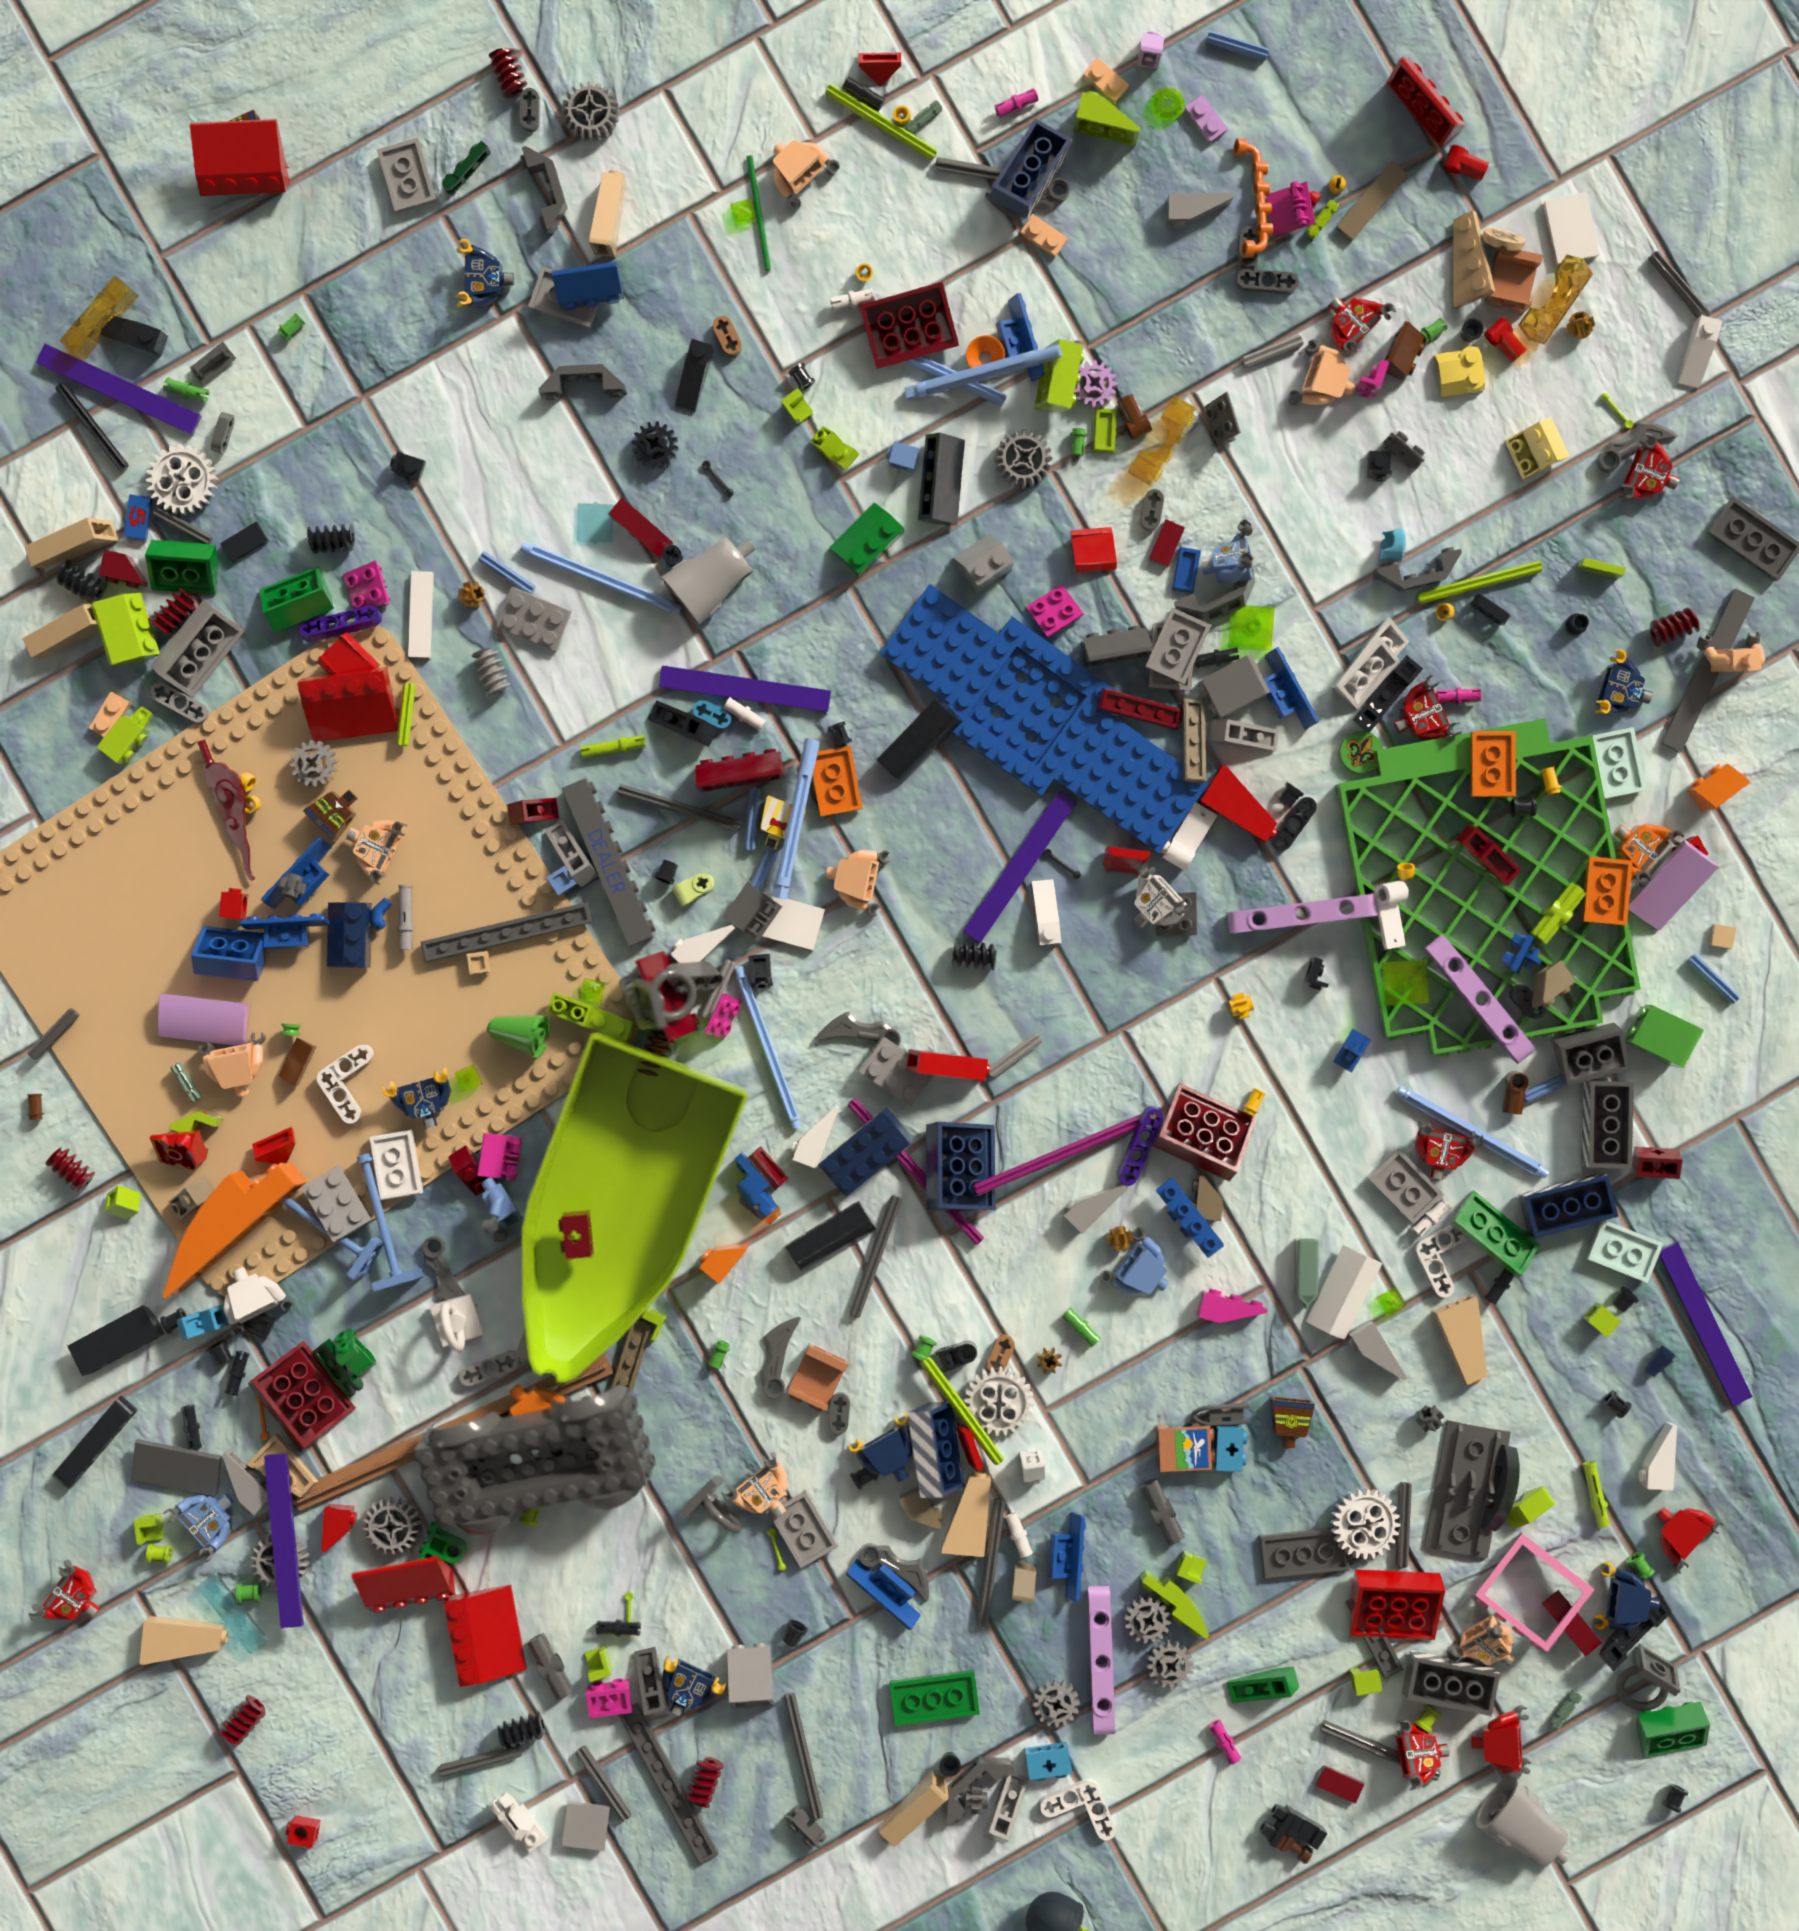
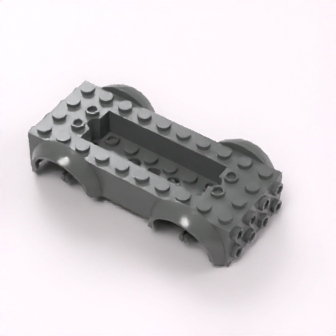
M619 1384L601 1394L592 1397L584 1396L581 1400L558 1403L556 1399H553L548 1409L501 1418L494 1412H491L476 1420L460 1422L452 1427L435 1429L433 1428L434 1423L429 1424L414 1450V1458L416 1462H419L421 1479L426 1483L427 1496L432 1501L434 1517L438 1520L440 1527L456 1525L468 1534L484 1535L505 1527L515 1519L520 1511L574 1500H580L591 1509L609 1510L629 1502L641 1491L643 1486H647L652 1476V1470L656 1466L655 1456L653 1453H650L649 1437L643 1430V1417L637 1411V1398L635 1395H632L631 1388H626ZM559 1446L563 1449V1454L555 1456L552 1454L551 1448ZM539 1450L543 1456L537 1458L533 1456L532 1451ZM518 1454L522 1458V1463L513 1464L510 1461V1456Z

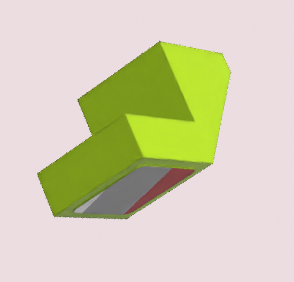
M204 1110L197 1111L171 1123L169 1129L177 1132L196 1131L199 1121L217 1127L221 1126L223 1117Z

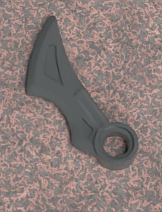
M1063 178L1053 179L1035 208L1042 207L1051 210L1059 202L1066 200L1070 192L1068 182ZM1062 185L1065 188L1064 194L1055 195L1053 187ZM985 193V197L995 208L1008 217L1019 221L1020 215L991 200V193Z
M1638 420L1635 430L1629 437L1622 440H1611L1608 443L1604 452L1597 459L1598 468L1606 473L1614 471L1620 466L1622 458L1635 452L1639 447H1644L1640 445V441H1647L1645 433L1656 436L1657 441L1677 438L1678 435L1659 424ZM1605 456L1613 457V466H1607L1604 463Z
M848 1011L828 1023L817 1035L816 1040L852 1037L878 1042L882 1036L885 1037L886 1034L892 1033L896 1036L895 1044L899 1046L901 1037L896 1030L890 1028L881 1020L870 1024L861 1023L853 1018Z
M433 1235L424 1241L422 1249L424 1252V1266L429 1268L437 1279L438 1286L435 1297L441 1301H446L466 1295L453 1277L442 1254L446 1246L445 1241L440 1236ZM430 1241L438 1242L440 1246L438 1252H431L429 1250L428 1244Z
M801 1317L781 1323L763 1337L768 1346L769 1357L760 1374L764 1384V1392L770 1398H779L784 1393L785 1383L781 1378L785 1354L790 1338ZM776 1381L780 1384L781 1389L778 1393L769 1391L768 1385L770 1382Z
M867 1543L860 1548L859 1557L862 1564L873 1567L877 1564L881 1566L884 1563L896 1575L903 1578L916 1589L925 1601L929 1600L928 1579L921 1559L903 1560L897 1557L888 1545ZM869 1549L876 1552V1557L870 1561L864 1558L865 1551Z

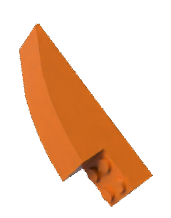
M291 1162L274 1164L265 1172L267 1175L263 1179L258 1178L254 1182L243 1171L228 1174L213 1190L192 1220L177 1249L163 1293L165 1299L181 1294L281 1206L283 1200L290 1198L308 1182Z

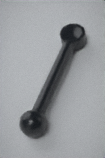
M704 461L702 463L703 469L711 473L726 491L728 497H732L734 495L733 489L726 486L711 468L709 461Z
M1050 849L1044 850L1043 855L1046 858L1050 857L1070 872L1074 879L1081 877L1079 871H1074L1055 857Z

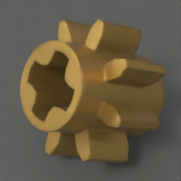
M1584 311L1574 313L1569 319V323L1566 324L1568 334L1572 333L1573 337L1577 339L1588 337L1593 332L1592 327L1595 326L1593 316L1589 317V313Z
M469 581L463 583L464 588L458 589L459 601L464 604L465 608L480 607L479 602L485 600L484 589L479 586L478 582L472 583Z
M1125 1226L1109 1229L1110 1235L1106 1236L1109 1247L1113 1246L1114 1251L1130 1247L1129 1242L1133 1241L1130 1230L1126 1231Z
M1043 1347L1042 1355H1036L1038 1359H1041V1362H1038L1036 1365L1037 1367H1044V1374L1048 1370H1052L1055 1374L1056 1366L1062 1367V1364L1057 1360L1062 1355L1061 1353L1055 1355L1054 1347L1051 1348V1351H1047ZM1052 1356L1054 1363L1050 1362L1049 1365H1046L1044 1359Z

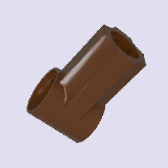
M1133 394L1124 396L1116 402L1125 421L1126 431L1132 441L1152 432L1150 421L1142 413Z
M1511 1071L1505 1077L1506 1089L1502 1112L1522 1115L1525 1091L1529 1085V1080L1525 1074ZM1516 1076H1520V1085L1514 1087L1512 1084L1513 1079Z

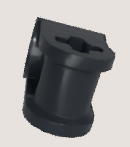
M966 1340L935 1351V1354L939 1356L942 1372L954 1370L959 1366L974 1361L977 1356L976 1344ZM964 1347H971L974 1353L971 1356H965L962 1353V1349Z

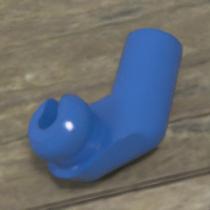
M386 897L371 910L370 923L377 930H382L386 926L383 913L392 906V903Z

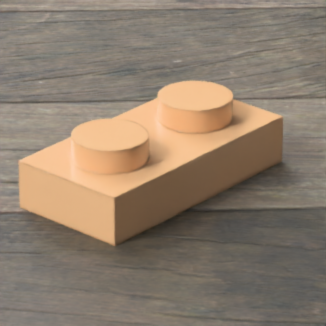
M1096 58L1083 73V77L1114 104L1129 88V84L1099 58Z
M1032 214L1020 232L1022 236L1054 258H1056L1068 240L1066 236L1034 214Z
M110 692L89 729L105 737L118 718L125 715L131 702L114 692Z

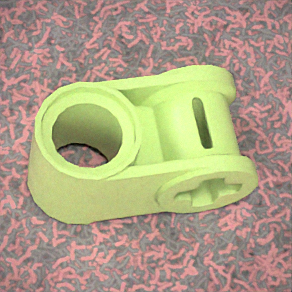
M700 873L675 885L671 889L681 907H684L697 900L700 896L710 892L714 887V879L709 874ZM701 878L708 879L706 888L699 886Z

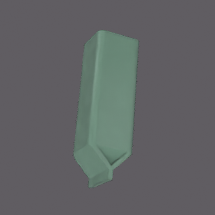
M1295 1238V1294L1304 1302V1308L1309 1310V1305L1318 1297L1319 1240Z

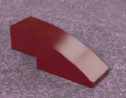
M622 497L608 513L615 522L659 559L662 557L664 548L673 544L664 533Z
M1469 824L1455 839L1469 855L1506 886L1522 871L1495 842L1490 841L1476 826Z
M1559 1590L1542 1603L1558 1624L1572 1607ZM1578 1612L1563 1630L1585 1657L1602 1644Z

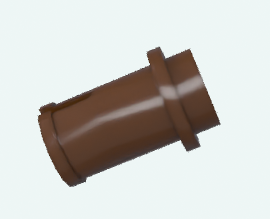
M42 1093L27 1094L29 1113L26 1116H29V1120L42 1119V1115H45V1113H42Z

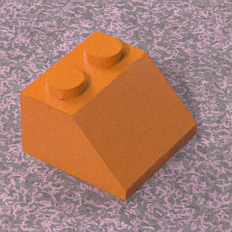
M1718 763L1708 770L1709 775L1705 778L1701 776L1691 783L1692 787L1687 792L1701 811L1716 809L1751 782L1731 765L1724 764L1720 766Z
M741 1243L715 1246L713 1250L708 1248L699 1260L702 1262L699 1268L720 1284L747 1251L749 1245Z

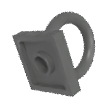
M665 970L659 973L652 982L639 978L631 981L641 1022L658 1029L666 1027V1021H675L685 1017L695 1004V983L682 970ZM668 978L682 980L688 991L686 1003L675 1012L663 1010L664 1001L658 991L660 984Z
M717 1475L710 1479L681 1511L688 1517L701 1507L723 1528L731 1533L738 1534L742 1528L739 1520L717 1499L718 1496L714 1493L724 1482Z
M1639 1644L1635 1649L1637 1665L1631 1666L1620 1673L1616 1680L1615 1689L1618 1698L1623 1704L1635 1710L1646 1711L1662 1705L1668 1693L1676 1697L1681 1690L1677 1667ZM1639 1674L1652 1685L1659 1686V1694L1648 1702L1635 1701L1625 1693L1624 1685L1627 1679Z

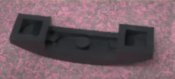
M1406 655L1352 720L1367 733H1370L1423 668Z
M1501 1444L1496 1465L1503 1467L1494 1505L1493 1508L1485 1507L1480 1527L1481 1529L1495 1532L1504 1523L1513 1507L1520 1478L1517 1448Z
M1660 1599L1659 1610H1650L1647 1621L1640 1622L1639 1625L1628 1631L1615 1630L1607 1639L1599 1655L1612 1671H1615L1628 1658L1627 1653L1652 1627L1657 1628L1671 1614Z

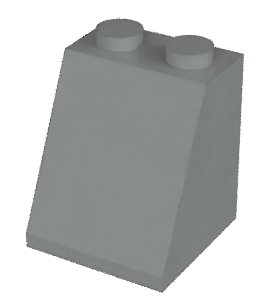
M989 534L953 557L976 594L1012 571L1014 564L1013 559L1003 544Z
M1251 653L1199 681L1200 686H1198L1204 698L1207 696L1210 702L1208 708L1212 716H1217L1218 720L1264 697L1270 692Z
M765 1643L754 1644L752 1648H745V1645H734L732 1649H727L729 1703L733 1709L776 1706L772 1650Z

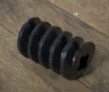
M342 524L340 531H338L336 525H333L332 531H329L328 526L325 525L323 532H321L319 526H316L315 532H312L309 526L307 528V538L314 554H317L319 550L322 553H326L328 549L332 553L336 549L339 552H343L345 548L347 551H352L355 543V531L353 524H350L349 530Z
M70 559L66 560L58 571L57 584L64 585L65 589L71 590L73 594L79 595L81 599H86V602L89 604L98 601L105 593L107 583L104 582L99 585L101 582L100 578L97 577L92 581V573L85 576L86 569L82 568L78 572L79 565L74 564L70 567L72 561Z
M956 940L953 948L952 965L956 960L957 966L960 967L962 962L965 961L966 968H969L971 962H973L975 969H977L979 964L982 963L983 970H986L988 964H990L991 969L994 971L997 949H994L992 943L986 949L983 942L979 948L976 942H973L971 947H969L968 941H964L963 945L960 946L959 940Z
M536 1712L535 1719L529 1713L528 1721H525L523 1716H520L519 1723L512 1718L510 1726L506 1720L503 1721V1728H500L499 1725L497 1726L500 1744L503 1749H508L509 1745L516 1747L518 1742L521 1745L525 1744L526 1740L533 1742L534 1737L537 1740H541L542 1736H545V1725L540 1712Z

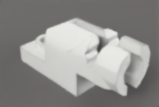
M507 1792L502 1793L500 1799L495 1798L490 1803L489 1808L498 1817L501 1824L508 1830L515 1841L517 1839L521 1841L529 1853L547 1840L548 1837L523 1803L518 1805Z

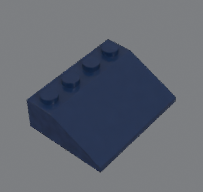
M954 1122L926 1124L927 1210L996 1211V1190L993 1189L984 1194L977 1195L973 1187L974 1184L995 1176V1125Z

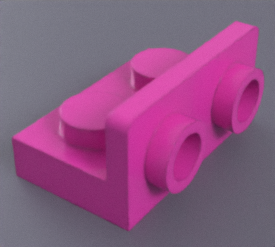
M1381 359L1378 366H1373L1368 378L1361 376L1355 391L1359 392V395L1362 397H1375L1381 388L1389 362Z
M618 1678L612 1682L603 1683L597 1681L588 1685L586 1700L589 1719L632 1713L630 1680Z

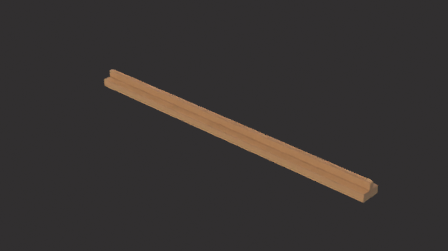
M603 1353L581 1374L566 1383L556 1382V1377L553 1375L523 1389L525 1392H528L535 1386L538 1389L544 1388L560 1395H565L608 1376L614 1371L606 1353ZM509 1394L434 1428L456 1426L460 1422H470L491 1412H494L501 1418L508 1417L510 1406L516 1400ZM425 1432L318 1478V1483L304 1497H298L291 1492L294 1499L292 1501L293 1505L296 1504L298 1510L301 1511L414 1461V1450Z

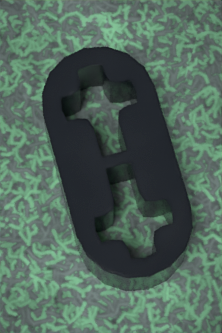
M1476 594L1470 603L1473 608L1499 625L1504 626L1510 618V614L1483 595Z
M1518 984L1510 989L1509 997L1511 1001L1527 1017L1540 1019L1545 1015L1546 1007H1543V1005L1538 1008L1539 1014L1531 1013L1533 1009L1528 1004H1532L1533 992L1527 986ZM1524 990L1523 996L1527 1000L1524 1001L1522 998L1516 999L1517 993L1515 991Z

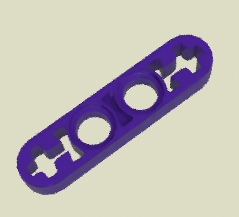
M365 606L306 621L301 624L299 632L306 642H315L340 636L347 632L352 633L375 627L381 623L382 614L376 606ZM356 618L354 623L346 624L349 619ZM335 623L332 629L326 630L329 624Z
M1149 1106L1143 1110L1117 1170V1178L1126 1186L1133 1185L1138 1180L1163 1122V1114L1155 1106ZM1155 1114V1115H1156V1118H1155V1119L1152 1118V1119L1150 1120V1119L1148 1118L1149 1115ZM1145 1124H1147L1148 1126L1151 1125V1126H1152V1129H1150L1149 1127L1144 1126V1125H1145ZM1143 1131H1148V1139L1140 1141V1134ZM1134 1151H1140V1158L1135 1161L1131 1160V1154ZM1129 1172H1130V1173H1131V1176H1130V1177L1127 1176V1177L1125 1178V1177L1123 1176L1124 1173H1129Z

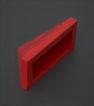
M901 52L859 53V68L880 87L901 67Z
M289 1127L253 1143V1153L256 1162L271 1164L287 1163L296 1145L293 1128Z

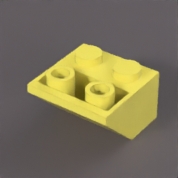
M1552 418L1539 421L1505 440L1522 479L1569 457Z

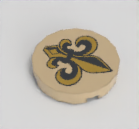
M1485 228L1482 234V239L1487 244L1496 248L1504 246L1507 247L1508 251L1522 250L1526 241L1516 233L1498 228Z

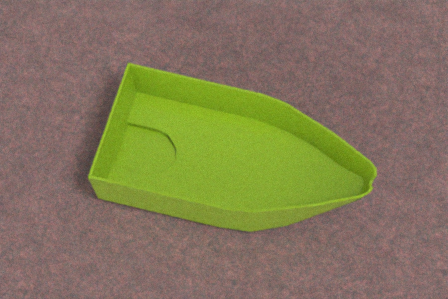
M603 1033L591 1034L529 1197L522 1228L523 1310L528 1357L533 1371L539 1376L544 1373H551L556 1377V1382L566 1383L576 1378L619 1340L670 1284L686 1255L749 1094L746 1088ZM642 1061L652 1062L658 1064L661 1067H648L643 1065ZM638 1069L653 1071L658 1076L645 1075L638 1072ZM590 1210L594 1254L589 1258L566 1259L565 1253H561L560 1243L564 1238L563 1232H559L558 1220L562 1219L561 1216L564 1212ZM573 1231L572 1235L575 1236V1239H578L580 1235Z

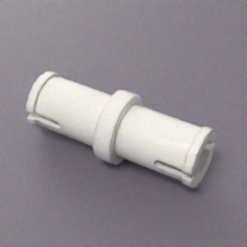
M872 288L855 293L849 291L846 295L830 298L833 312L848 307L852 309L857 308V305L875 301Z
M731 697L723 707V709L738 717L740 722H746L757 729V731H760L766 722V719L752 712L750 707H744Z
M1441 1198L1412 1227V1230L1419 1237L1423 1238L1434 1225L1437 1226L1440 1223L1439 1220L1452 1208L1451 1205H1448L1449 1203Z
M1014 1512L1004 1518L1012 1534L1010 1535L1011 1540H1014L1020 1558L1031 1555L1033 1551L1026 1538L1027 1532L1023 1530L1017 1515L1018 1513Z

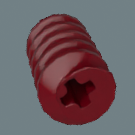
M499 48L489 53L488 56L494 67V73L497 75V81L500 83V89L504 91L503 97L508 99L520 95L528 83L520 81L525 75L524 73H517L522 67L521 65H514L519 60L518 57H511L515 54V49Z
M180 587L178 588L180 596L173 593L174 601L166 599L168 607L160 605L162 613L154 611L155 620L149 617L158 629L168 635L172 634L170 627L178 628L176 621L184 622L182 615L190 617L191 614L188 609L192 611L196 609L195 601Z
M1688 607L1683 609V611L1675 612V614H1669L1667 617H1661L1659 620H1653L1650 623L1651 639L1656 647H1660V640L1664 644H1668V637L1672 641H1676V634L1680 638H1684V631L1688 635H1692V628L1696 632L1700 630L1699 620L1696 614Z
M61 1147L47 1159L45 1165L47 1167L52 1166L51 1170L58 1172L59 1178L65 1177L64 1182L66 1184L71 1183L70 1187L72 1190L78 1188V1193L91 1182L95 1172L87 1174L89 1166L81 1168L80 1166L83 1161L74 1162L77 1155L73 1154L69 1157L70 1149L62 1151Z
M251 1695L245 1697L247 1702L242 1701L240 1703L242 1709L236 1708L234 1710L236 1715L231 1714L229 1716L231 1722L225 1721L223 1723L225 1729H220L221 1735L233 1745H240L243 1739L249 1735V1732L254 1729L255 1725L260 1722V1719L266 1715L263 1704Z
M705 1757L704 1761L697 1760L696 1764L701 1769H694V1773L698 1777H691V1781L695 1785L688 1786V1789L693 1793H686L685 1797L697 1806L709 1808V1803L713 1799L712 1794L715 1793V1786H717L718 1778L721 1776L720 1770L723 1769L724 1765L715 1758Z

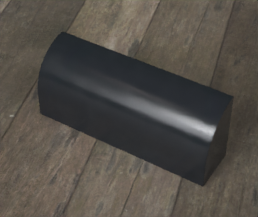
M940 432L926 434L918 520L940 525H957L965 439Z
M937 697L876 760L894 777L901 781H906L963 720L940 697Z
M858 1200L789 1242L785 1247L800 1271L804 1274L877 1228Z
M142 1305L67 1345L81 1375L86 1376L165 1335L154 1313L147 1306Z

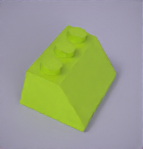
M1058 339L1046 346L1048 348L1059 345L1062 357L1043 362L1045 375L1039 379L1033 410L1066 412L1074 406L1076 401L1074 391L1075 386L1080 381L1078 371L1079 366L1084 360V352H1082L1084 345Z
M141 593L121 594L91 603L110 666L147 662L160 654Z

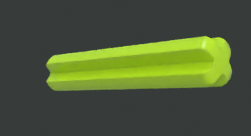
M413 683L403 684L396 742L399 746L409 745L416 688Z

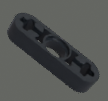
M1301 798L1293 807L1271 840V845L1275 850L1285 851L1295 841L1317 809L1316 801L1313 798ZM1302 802H1310L1311 804L1309 807L1311 808V811L1307 810L1302 815L1303 817H1306L1305 820H1303V818L1300 815L1294 814L1295 811H1297L1298 813L1302 811ZM1291 818L1299 820L1300 826L1297 830L1289 828L1288 821ZM1284 828L1288 833L1293 834V837L1291 838L1288 835L1285 839L1286 846L1281 845L1279 847L1277 845L1278 840L1276 839L1277 837L1281 838L1286 833L1282 831Z

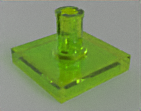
M1246 605L1230 613L1228 648L1237 647L1238 649L1271 651L1275 608Z
M1427 960L1382 962L1384 1005L1429 1003Z

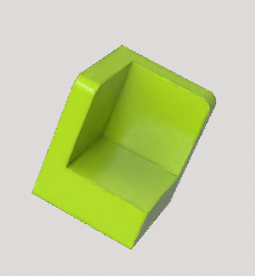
M799 388L781 400L783 408L796 425H799L813 414V410L804 400Z
M119 1185L107 1193L104 1212L126 1220L130 1219L139 1212L141 1193Z
M1597 1302L1582 1318L1605 1337H1609L1621 1323L1618 1318Z
M648 1307L642 1319L654 1323L650 1334V1341L655 1342L667 1316Z
M161 1513L140 1515L134 1519L137 1545H142L146 1541L164 1538Z
M1183 1551L1175 1571L1178 1576L1201 1585V1575L1207 1562L1203 1558Z
M606 1646L586 1651L589 1681L592 1682L611 1676L613 1668Z
M1358 1667L1349 1669L1353 1690L1357 1696L1383 1691L1377 1669L1360 1672Z

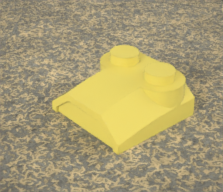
M1470 346L1463 350L1434 355L1441 398L1481 392L1485 389L1483 360L1478 347Z

